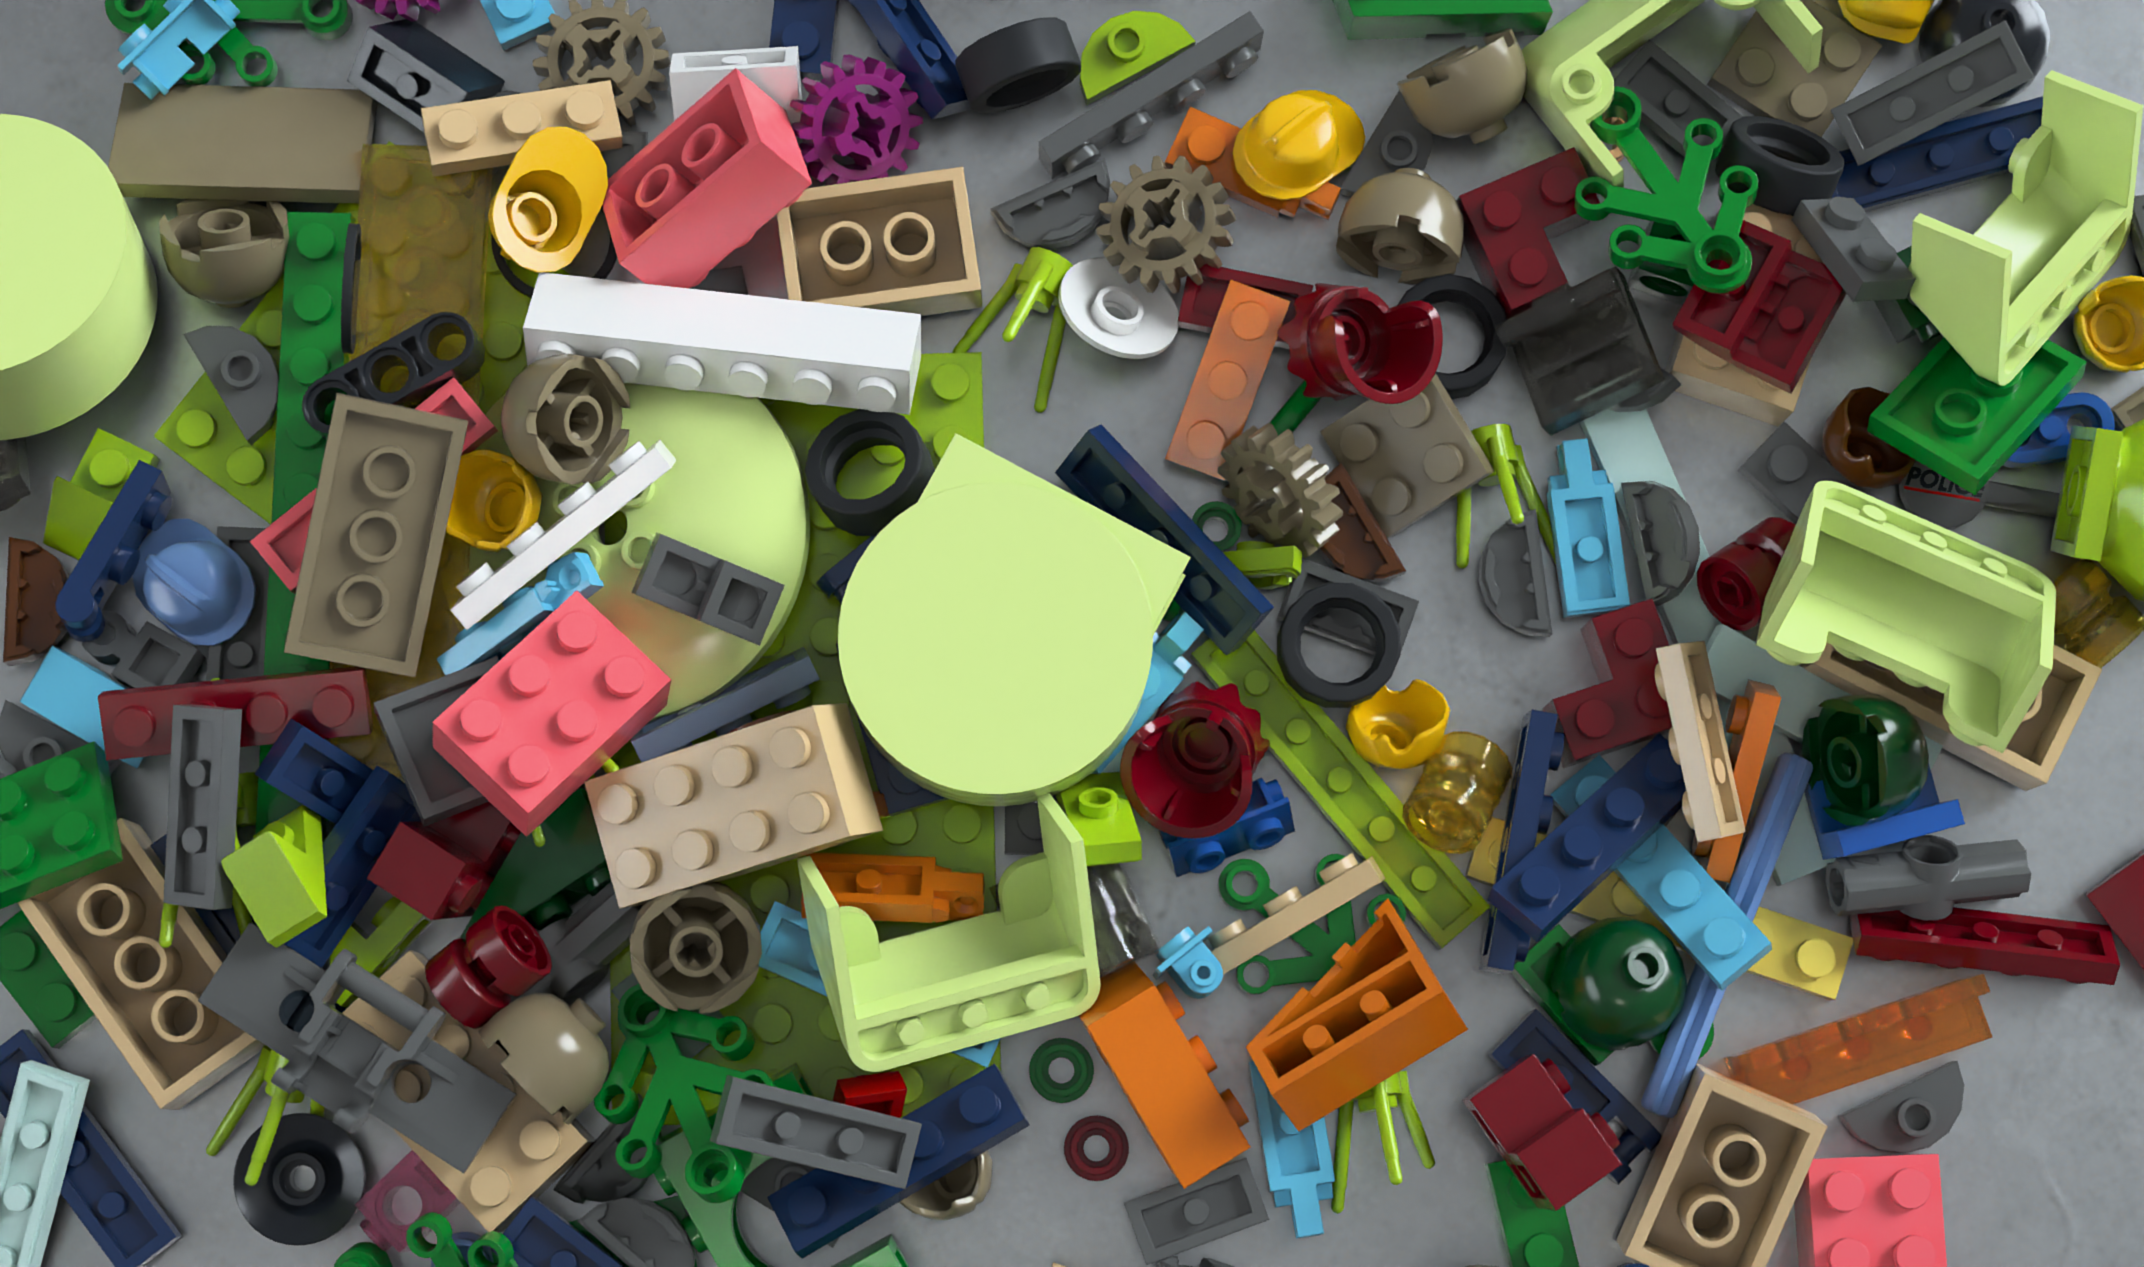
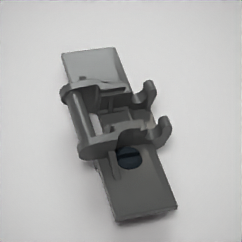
M250 922L203 991L198 1002L288 1059V1064L283 1069L280 1067L275 1072L271 1083L288 1094L299 1090L335 1114L332 1122L351 1134L360 1129L372 1114L465 1174L517 1094L433 1040L445 1019L446 1013L435 1006L427 1010L356 964L357 956L352 952L343 949L325 971L285 944L278 948L269 944L259 927ZM345 989L413 1032L400 1051L335 1009V1003ZM410 1064L423 1066L431 1078V1087L428 1094L422 1100L415 1103L403 1101L395 1090V1079L398 1072Z

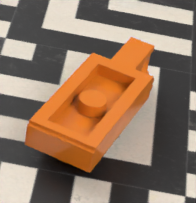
M1191 106L1189 107L1165 160L1167 169H1172L1176 159L1179 156H1184L1192 167V173L1201 165L1206 166L1214 178L1212 184L1221 182L1229 197L1277 218L1280 213L1294 218L1298 208H1302L1322 218L1329 219L1339 198L1340 187L1327 182L1313 193L1301 199L1281 201L1260 195L1244 183L1235 169L1232 152L1236 136L1241 128Z
M838 853L809 854L839 907L853 906L860 908L870 916L872 921L933 923L934 921L939 923L948 920H964L983 915L985 895L984 873L952 872L950 868L936 865V857ZM802 893L801 915L802 918H806V911Z

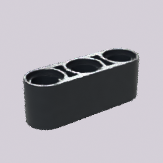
M440 312L431 315L316 380L308 387L303 396L302 411L305 420L327 440L330 425L325 424L324 413L327 406L335 400L336 393L415 409L453 377L459 384H462L477 374L485 361L483 341L464 317L454 312ZM461 334L466 337L465 348L457 358L452 360H440L437 358V347L446 336ZM395 366H405L408 368L409 377L404 387L393 393L381 391V379L386 371Z

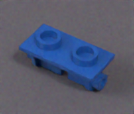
M1259 778L1252 782L1251 799L1244 814L1227 830L1210 837L1195 839L1177 837L1159 829L1158 831L1165 848L1169 850L1172 866L1177 878L1190 872L1204 873L1213 870L1225 858L1248 849L1263 850L1272 847L1280 842L1285 835L1295 832L1289 799L1288 797L1284 798L1277 779L1265 783L1263 778Z

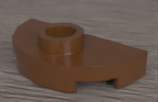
M1341 462L1324 478L1327 484L1338 487L1340 494L1331 500L1332 503L1343 510V516L1335 521L1340 530L1326 544L1320 547L1317 552L1334 570L1363 581L1383 582L1404 575L1406 569Z
M9 537L3 651V662L8 666L37 660L48 653L52 645L57 646L66 634L67 629L56 611L55 602L70 576L56 556L33 541Z

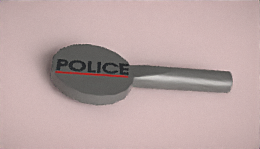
M1918 461L1914 463L1909 473L1899 483L1900 498L1907 512L1946 529H1955L1972 521L1984 508V505L2056 518L2060 493L1993 481H1988L1976 495H1973Z

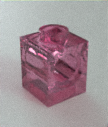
M413 1150L355 1204L366 1217L359 1223L361 1228L378 1247L386 1252L392 1246L399 1253L411 1251L406 1241V1233L412 1223L405 1224L396 1218L392 1210L394 1195L402 1187L409 1186L419 1193L422 1200V1210L419 1217L423 1214L434 1212L446 1218L461 1203ZM423 1226V1237L425 1238L432 1229Z

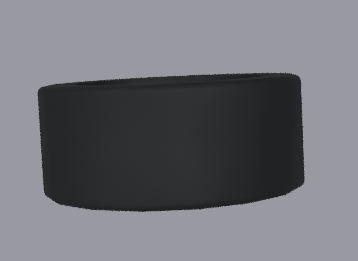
M1056 17L1036 18L999 29L978 39L965 48L955 60L956 70L972 110L979 113L1002 112L1038 101L1071 83L1081 72V61L1067 24Z
M1744 116L1732 123L1718 157L1715 173L1720 179L1721 174L1731 166L1742 165L1752 169L1759 181L1757 196L1753 204L1776 213L1794 216L1801 200L1832 198L1843 172L1844 159L1833 145L1803 127L1769 117ZM1733 182L1727 186L1734 193H1744L1749 190L1745 184L1740 182Z
M1453 274L1426 278L1407 290L1398 305L1417 300L1428 302L1429 304L1445 301L1457 303L1471 310L1482 324L1485 339L1482 353L1476 362L1464 371L1450 374L1436 372L1450 398L1457 399L1470 396L1488 384L1506 356L1510 335L1505 309L1493 292L1472 278Z
M858 409L841 415L822 429L808 451L805 467L809 490L822 511L837 528L855 536H877L895 517L918 502L935 471L929 450L918 431L904 416L894 412H873L864 409ZM876 445L895 446L904 453L905 464L902 472L895 483L881 494L867 499H846L837 492L836 482L840 471L846 462L858 452Z
M1328 582L1306 591L1289 607L1277 634V661L1285 681L1303 699L1324 708H1349L1371 699L1392 677L1401 655V631L1392 609L1375 592L1354 583ZM1330 608H1345L1360 614L1370 624L1376 638V655L1371 667L1361 677L1347 683H1331L1317 677L1306 666L1301 654V635L1306 624L1317 613Z

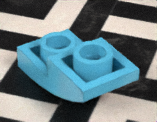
M52 645L22 695L20 702L86 742H96L105 751L98 695L102 691L129 688L112 680L109 674ZM144 757L119 760L137 769Z

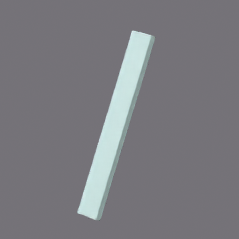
M1604 407L1581 416L1578 421L1585 438H1588L1589 447L1599 470H1606L1608 483H1613L1617 512L1636 554L1621 483L1655 481L1674 489L1684 500L1685 498L1647 410L1616 412ZM1700 533V555L1693 578L1679 596L1658 606L1674 644L1705 641V645H1707L1715 627L1722 624L1709 612L1701 599L1697 587V570L1701 562L1710 557ZM1717 698L1729 751L1733 734L1725 731V725L1730 704ZM1775 729L1771 733L1748 816L1750 823L1753 821L1777 758L1784 752L1795 754L1787 735ZM1805 793L1802 796L1772 872L1777 886L1827 867V863H1834L1835 858L1825 860L1822 858Z

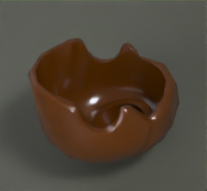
M1869 386L1850 390L1832 412L1823 427L1822 447L1831 465L1845 479L1859 487L1882 489L1899 484L1909 473L1916 460L1867 431L1870 415L1890 395Z

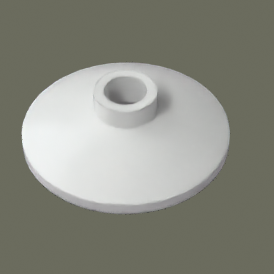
M1106 257L1080 261L1066 272L1058 292L1060 309L1070 327L1087 343L1105 353L1128 359L1153 357L1170 346L1179 328V324H1177L1179 314L1172 296L1160 282L1154 293H1149L1140 283V276L1129 284L1118 272L1120 265L1112 267Z

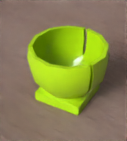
M2144 419L2121 431L2072 426L2050 551L2075 558L2098 561L2136 600L2143 602Z

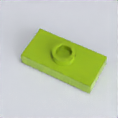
M1120 772L1090 774L1077 784L1056 794L1059 807L1084 839L1087 866L1138 862L1142 860V840L1129 800L1122 786Z

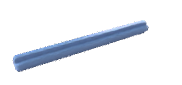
M1784 752L1777 758L1735 863L1731 881L1725 889V893L1752 922L1813 771V764L1810 761L1792 753ZM1697 963L1687 984L1683 1008L1671 1024L1641 1100L1643 1108L1664 1118H1673L1677 1114L1726 990L1725 988L1721 991Z

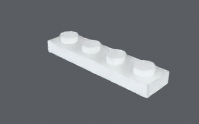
M658 440L647 450L639 441L633 444L608 465L615 473L611 479L597 490L588 481L558 505L564 516L544 531L538 522L534 523L506 546L514 556L493 571L488 563L485 562L461 581L456 588L463 596L458 599L450 611L466 630L471 628L671 469L676 461L675 457L661 440Z

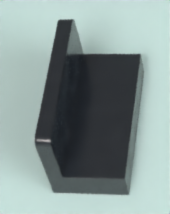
M407 19L368 27L347 79L349 83L422 132H424L421 108L473 101L496 95L498 92H501L505 83L501 77L416 21L411 22Z

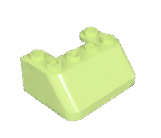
M1820 481L1815 484L1802 509L1765 597L1756 646L1767 650L1774 659L1781 663L1797 666L1801 663L1810 664L1818 661L1825 649L1826 643H1829L1837 652L1855 661L1868 660L1893 671L1896 677L1908 685L1914 687L1927 686L1943 693V715L1949 723V729L1952 734L1969 745H1985L2003 753L2052 671L2056 588L2045 574L2022 561L1844 484L1834 481Z

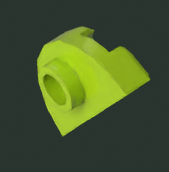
M1131 11L1110 18L1092 33L1081 55L1079 84L1086 105H1090L1162 66L1194 46L1196 41L1180 23L1158 12Z
M1243 541L1237 543L1236 551L1223 552L1258 590L1289 586L1292 583V578L1297 579L1301 575L1302 551L1295 546L1275 547L1267 542Z

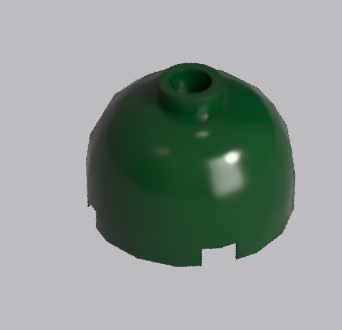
M1878 694L1842 696L1824 700L1819 704V707H1823L1819 716L1809 718L1804 727L1801 753L1803 758L1813 764V771L1808 781L1811 790L1817 781H1823L1826 798L1832 804L1822 807L1831 818L1846 826H1854L1883 821L1897 815L1911 805L1920 795L1927 780L1929 754L1924 734L1917 720L1905 706Z
M1616 917L1599 920L1578 931L1568 939L1556 955L1551 975V985L1553 993L1558 991L1559 1001L1565 1010L1561 1013V1016L1566 1025L1585 1042L1609 1051H1616L1640 1046L1665 1032L1683 1008L1687 979L1683 959L1673 942L1650 923L1632 917Z

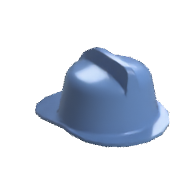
M171 519L163 523L157 531H152L143 540L139 549V563L132 577L136 596L146 610L179 638L196 646H216L232 639L247 624L255 604L256 586L251 570L238 553L227 546L208 528L191 519Z

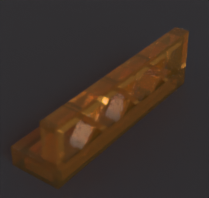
M1984 974L1963 977L1724 1057V1061L1730 1078L1793 1105L1993 1038L1978 996L1990 993V989Z

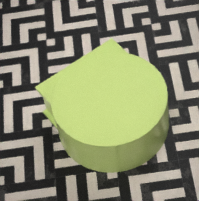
M0 114V440H10L39 434L66 424L99 404L119 386L138 362L148 343L157 312L158 290L153 262L115 178L95 151L71 133L50 123L24 116Z
M955 433L918 502L895 517L879 532L859 559L848 581L839 616L838 651L844 684L856 715L867 736L893 767L919 786L942 797L980 806H1010L1037 801V797L1048 793L1051 796L1058 794L1083 780L1106 761L1131 727L1140 707L1150 671L1153 636L1186 576L1183 574V571L1191 557Z

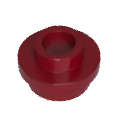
M1098 1115L1088 1116L1076 1122L1067 1133L1064 1142V1154L1069 1167L1078 1176L1090 1181H1102L1115 1176L1123 1168L1129 1154V1143L1124 1130L1114 1120ZM1091 1136H1102L1108 1142L1109 1152L1101 1161H1092L1084 1153V1143Z

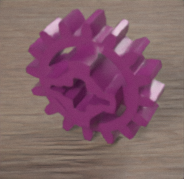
M848 54L843 56L841 68L827 61L821 63L823 79L820 82L807 77L801 81L809 95L805 101L791 100L790 107L801 113L800 122L792 123L791 126L795 136L802 139L799 148L804 162H810L807 166L810 178L819 182L825 180V186L889 177L887 170L890 167L903 172L907 170L908 166L901 157L904 148L918 150L920 143L914 138L909 137V130L923 124V117L908 111V107L914 104L919 97L917 92L904 87L901 88L906 77L902 72L891 68L886 69V63L877 59L867 57L863 62L861 58ZM855 85H871L878 94L875 96L868 93L864 94L857 91ZM837 154L842 157H851L855 164H838L832 156Z

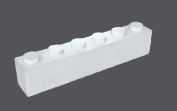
M539 273L523 325L528 366L536 360L553 355L574 354L604 360L619 373L623 383L739 395L747 398L757 397L784 400L810 405L864 409L873 412H894L910 415L921 361V314L553 273Z

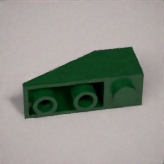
M578 788L540 824L545 836V844L542 847L535 845L532 833L527 837L522 832L520 833L460 938L466 939L465 934L468 928L495 906L500 905L515 910L535 929L541 931L560 919L570 917L573 913L570 906L588 894L595 896L611 882L586 789Z

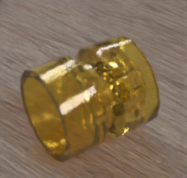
M2080 559L2052 582L2056 588L2054 635L2062 633L2066 637L2063 649L2083 660L2102 668L2144 630V614L2126 595L2114 597L2109 595L2112 582L2093 560Z
M1453 731L1445 734L1440 746L1425 763L1423 773L1415 782L1403 805L1402 817L1408 830L1419 841L1441 852L1463 854L1474 850L1481 842L1493 818V811L1499 805L1512 779L1513 768L1508 756L1497 744L1484 736L1467 731Z

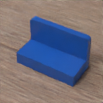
M1929 763L1927 780L1920 795L1911 805L1897 815L1866 825L1846 826L1831 818L1822 807L1832 804L1826 798L1822 780L1817 781L1812 790L1810 784H1807L1804 791L1823 860L1852 855L1965 824L1958 799L1939 802Z

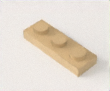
M611 80L421 108L422 123L433 177L511 165L517 151L529 136L547 127H569L584 133L600 151L622 148V132Z
M1705 641L1678 643L1656 648L1659 663L1655 667V682L1660 696L1668 703L1672 722L1668 736L1669 747L1675 762L1681 765L1686 787L1682 798L1685 819L1688 825L1695 829L1697 843L1745 833L1746 830Z
M1353 853L1320 871L1319 874L1325 884L1305 896H1302L1297 886L1263 905L1269 917L1247 929L1240 918L1208 937L1207 939L1213 947L1211 952L1220 962L1223 975L1381 883L1385 876L1373 856L1358 863Z

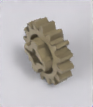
M576 0L568 1L572 16L564 20L552 13L548 19L555 31L553 37L537 35L535 40L539 50L547 55L533 60V68L536 74L547 77L538 85L540 91L611 80L614 96L617 95L614 99L618 117L622 116L630 127L636 125L633 110L640 105L645 110L653 112L656 109V105L650 91L652 89L667 91L669 86L666 76L657 71L671 65L669 52L657 49L666 42L661 27L647 29L651 18L648 10L644 7L637 10L632 16L629 15L627 0H616L612 8L605 7L603 0H592L591 8L585 10L582 9ZM608 26L607 29L589 30L595 27ZM640 44L643 50V66L640 75L637 76L630 65V61L637 55L636 48ZM568 50L574 59V65L567 72L569 78L564 81L562 76V60L565 51ZM596 57L605 62L612 57L614 64L609 69L600 64L593 68L591 62Z
M1158 155L1153 156L1152 171L1143 173L1135 164L1129 166L1133 181L1127 186L1121 182L1112 181L1110 187L1118 198L1115 203H1100L1098 209L1110 223L1097 227L1096 231L1101 241L1109 245L1103 251L1104 256L1112 267L1120 265L1118 272L1127 283L1131 284L1140 276V283L1149 293H1154L1160 280H1164L1172 294L1179 293L1180 278L1189 276L1197 285L1203 283L1200 268L1205 263L1217 269L1222 266V262L1215 253L1217 246L1229 247L1233 245L1234 240L1232 236L1222 226L1235 222L1236 217L1230 205L1223 204L1229 198V195L1221 182L1212 184L1214 178L1206 166L1201 165L1192 173V167L1186 157L1179 156L1174 162L1172 169H1167L1165 163ZM1203 204L1205 221L1203 230L1200 233L1197 231L1196 222L1203 214L1200 209ZM1132 216L1135 220V228L1129 235V238L1132 240L1131 244H1129L1128 225ZM1165 221L1173 225L1168 229L1166 226L1159 224Z
M1267 423L1259 430L1254 425L1232 440L1231 444L1221 452L1226 462L1218 467V473L1229 481V484L1221 489L1222 494L1227 498L1235 500L1237 505L1234 506L1238 517L1245 525L1250 524L1248 535L1251 538L1261 534L1265 537V542L1273 544L1275 547L1295 546L1302 551V555L1305 558L1309 557L1340 530L1335 521L1343 516V510L1331 502L1333 498L1340 494L1339 488L1326 483L1324 478L1329 468L1326 464H1319L1315 458L1311 459L1313 451L1311 445L1306 444L1302 448L1297 447L1293 432L1289 429L1278 436L1274 426L1270 423Z

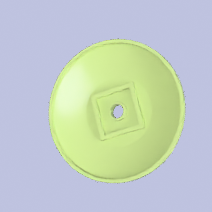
M623 383L629 394L630 408H622L623 419L621 429L630 430L628 443L624 451L638 441L647 450L658 440H661L675 457L676 461L671 469L618 510L624 513L628 523L627 532L618 543L605 545L600 539L599 525L555 560L557 561L572 552L587 553L589 555L590 561L597 571L600 580L603 581L604 587L587 600L671 679L667 706L652 720L678 713L680 710L697 702L704 703L738 681L752 668L771 646L786 623L804 578L810 542L809 499L804 475L796 452L786 432L770 409L757 397L747 398L739 395ZM504 394L486 413L487 418L496 427L498 432L475 450H492L514 458L503 439L501 412ZM611 470L600 481L591 483V486L597 490L611 479L615 473ZM534 476L543 496L538 523L544 531L564 516L558 505L584 483L569 485ZM445 532L440 556V569L450 609L463 596L456 588L461 581L485 562L495 571L514 556L510 550H501L499 553L483 551ZM656 532L785 585L760 646L631 593ZM548 566L520 589L535 586V583L544 581ZM502 603L478 622L488 621L504 609ZM453 614L460 631H462L465 627Z

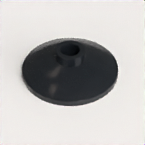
M294 1113L282 1116L258 1182L253 1186H249L245 1183V1176L262 1126L258 1128L243 1145L236 1160L233 1175L235 1198L247 1222L266 1238L278 1243L294 1246L323 1241L343 1229L357 1212L366 1184L363 1157L350 1134L334 1124L332 1120L323 1116L309 1113ZM302 1165L310 1167L315 1173V1183L307 1191L298 1188L294 1182V1174Z

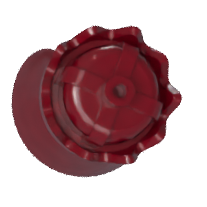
M1324 283L1315 284V292L1303 295L1294 301L1296 309L1295 318L1280 327L1277 332L1278 337L1286 342L1289 347L1291 357L1288 361L1287 369L1292 374L1304 379L1307 383L1303 395L1309 398L1331 397L1335 401L1352 395H1360L1379 403L1398 404L1414 398L1427 387L1434 377L1440 362L1443 346L1440 316L1435 307L1428 302L1420 300L1409 301L1389 308L1378 295L1368 291V287L1359 288Z
M1196 681L1178 694L1171 693L1158 708L1154 719L1137 730L1127 742L1120 764V776L1124 792L1136 812L1160 831L1182 838L1210 837L1233 826L1247 809L1252 794V775L1256 772L1259 762L1268 750L1270 741L1261 737L1260 713L1255 709L1245 707L1241 703L1238 687L1235 684L1229 683L1212 690L1201 682Z

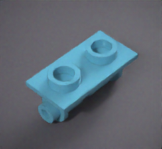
M167 0L163 7L170 14L153 31L146 24H143L119 47L118 51L125 57L117 65L119 71L125 75L134 67L140 75L133 81V84L150 100L159 92L165 96L169 92L168 90L195 65L178 46L187 39L205 55L236 26L233 19L240 13V10L230 0Z
M1188 926L1167 942L1156 954V957L1162 964L1156 968L1153 977L1157 980L1168 972L1187 996L1195 999L1209 996L1220 985L1223 978V969L1220 962L1204 944V941L1212 933V929L1208 926L1196 936Z

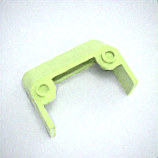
M1590 0L1522 49L1527 67V89L1523 97L1565 150L1575 147L1588 177H1601L1606 179L1612 186L1624 188L1623 168L1588 125L1603 114L1613 100L1614 80L1609 68L1705 0ZM1713 0L1721 7L1729 10H1745L1754 7L1808 74L1819 66L1823 27L1800 0Z
M2051 70L2044 80L2041 126L2029 139L2022 138L2017 143L2009 160L2008 170L2013 174L2012 192L1981 227L1972 235L1921 213L1913 220L1911 263L1908 269L1916 280L1910 290L1911 300L1978 376L2001 386L2010 383L2120 256L2127 242L2132 224L2144 105Z
M1050 793L1037 797L1044 852L1021 858L1013 862L1004 871L998 884L1000 910L891 940L879 942L877 929L873 921L862 909L853 906L839 907L810 855L797 859L811 947L841 1041L852 1062L857 1067L870 1072L885 1071L1074 1018L1086 1012L1095 1003L1100 993L1101 981L1084 839Z

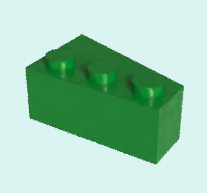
M1332 0L1348 40L1426 38L1427 34L1465 33V37H1484L1485 33H1494L1504 29H1512L1513 32H1523V36L1542 35L1553 13L1548 0Z

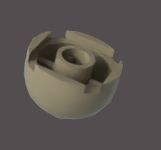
M1504 29L1482 37L1485 46L1479 49L1477 45L1468 48L1465 45L1414 70L1406 76V80L1399 81L1397 83L1399 90L1417 122L1432 134L1446 138H1455L1469 134L1473 144L1488 140L1505 131L1508 127L1504 117L1519 106L1527 89V67L1522 50L1512 29Z
M1400 168L1393 173H1385L1363 182L1346 202L1339 221L1336 251L1346 264L1375 278H1378V266L1403 271L1398 283L1418 284L1426 278L1454 274L1463 251V215L1458 202L1441 184L1432 180L1426 172L1415 168Z
M183 200L176 204L178 216L168 222L164 214L159 220L162 253L168 272L186 293L199 299L216 303L224 308H238L247 305L252 299L259 297L274 287L284 273L285 254L289 241L287 210L278 201H266L267 207L259 204H251L249 201Z
M574 354L553 355L536 360L513 379L504 396L501 412L503 439L516 461L536 477L569 485L581 482L586 483L587 481L591 484L600 481L611 471L608 465L623 453L628 443L630 430L621 429L623 419L622 408H630L629 394L619 373L604 360Z
M720 882L700 884L648 900L639 909L629 937L632 972L643 992L662 1007L677 1012L678 1008H682L685 1010L699 1009L700 1014L712 1013L738 1001L754 983L762 955L760 926L748 903L729 886Z
M532 993L515 999L497 1012L478 1031L488 1049L497 1040L501 1042L510 1054L500 1064L531 1097L552 1115L561 1109L563 1122L568 1125L596 1097L602 1089L609 1071V1053L598 1035L606 1025L599 1015L581 998H578L569 1005L553 994Z

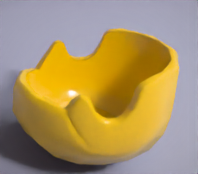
M2131 275L2116 277L2102 282L2086 294L2078 305V311L2074 315L2073 322L2074 336L2082 355L2101 370L2127 373L2130 370L2138 371L2144 369V277Z
M478 449L462 455L446 532L483 551L499 553L501 550H509L506 547L509 543L534 523L538 522L543 496L534 475L520 465L516 459L492 450Z
M1415 679L1402 691H1392L1384 685L1371 699L1352 706L1345 728L1357 754L1365 761L1383 768L1411 769L1424 765L1435 756L1446 731L1451 709L1443 693L1427 682Z

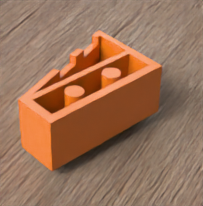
M1388 898L1374 912L1378 920L1352 947L1345 942L1332 956L1336 964L1310 991L1302 987L1246 1046L1271 1095L1298 1131L1303 1130L1468 1030L1411 933Z
M1130 956L1100 973L1101 987L1098 998L1086 1012L1078 1017L1169 1169L1185 1189L1251 1148L1240 1130V1127L1247 1124L1249 1119L1229 1088L1220 1094L1218 1093L1208 1076L1209 1073L1218 1067L1198 1035L1189 1040L1186 1039L1176 1022L1177 1019L1186 1013L1166 981L1155 986Z

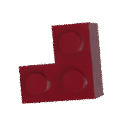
M1575 147L1464 193L1457 199L1464 222L1463 244L1482 285L1493 292L1505 309L1508 324L1559 303L1569 287L1567 278L1549 240L1590 222L1580 217L1574 206L1576 187L1583 179L1588 178ZM1596 193L1583 197L1587 203H1600Z
M1652 598L1591 618L1580 629L1600 684L1552 699L1542 708L1543 712L1558 714L1555 731L1564 733V747L1561 757L1563 769L1593 759L1599 754L1602 756L1653 739L1659 733L1661 735L1669 733L1672 722L1668 703L1660 696L1655 682V667L1659 663L1656 648L1669 646Z
M490 802L425 827L421 821L400 822L367 879L430 920L473 916L521 831Z
M1529 1054L1506 1068L1462 1099V1101L1536 1207L1557 1211L1622 1165L1613 1152L1620 1145V1142L1611 1127L1598 1112L1590 1116L1583 1108L1573 1109L1564 1097L1565 1094L1571 1091V1087L1551 1059L1547 1058L1540 1063L1535 1054Z

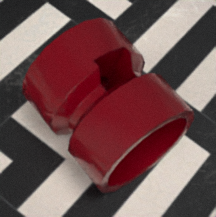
M1768 517L1739 536L1736 541L1724 546L1701 562L1697 570V587L1701 599L1709 612L1722 624L1733 630L1747 631L1760 623L1765 597L1796 526L1794 523L1780 517Z
M503 905L495 906L468 928L465 934L466 939H454L429 959L425 966L426 980L440 1005L458 1022L473 1029L483 1027L497 1012L510 1004L511 995H523L546 977L552 968L549 951L535 928L515 910Z

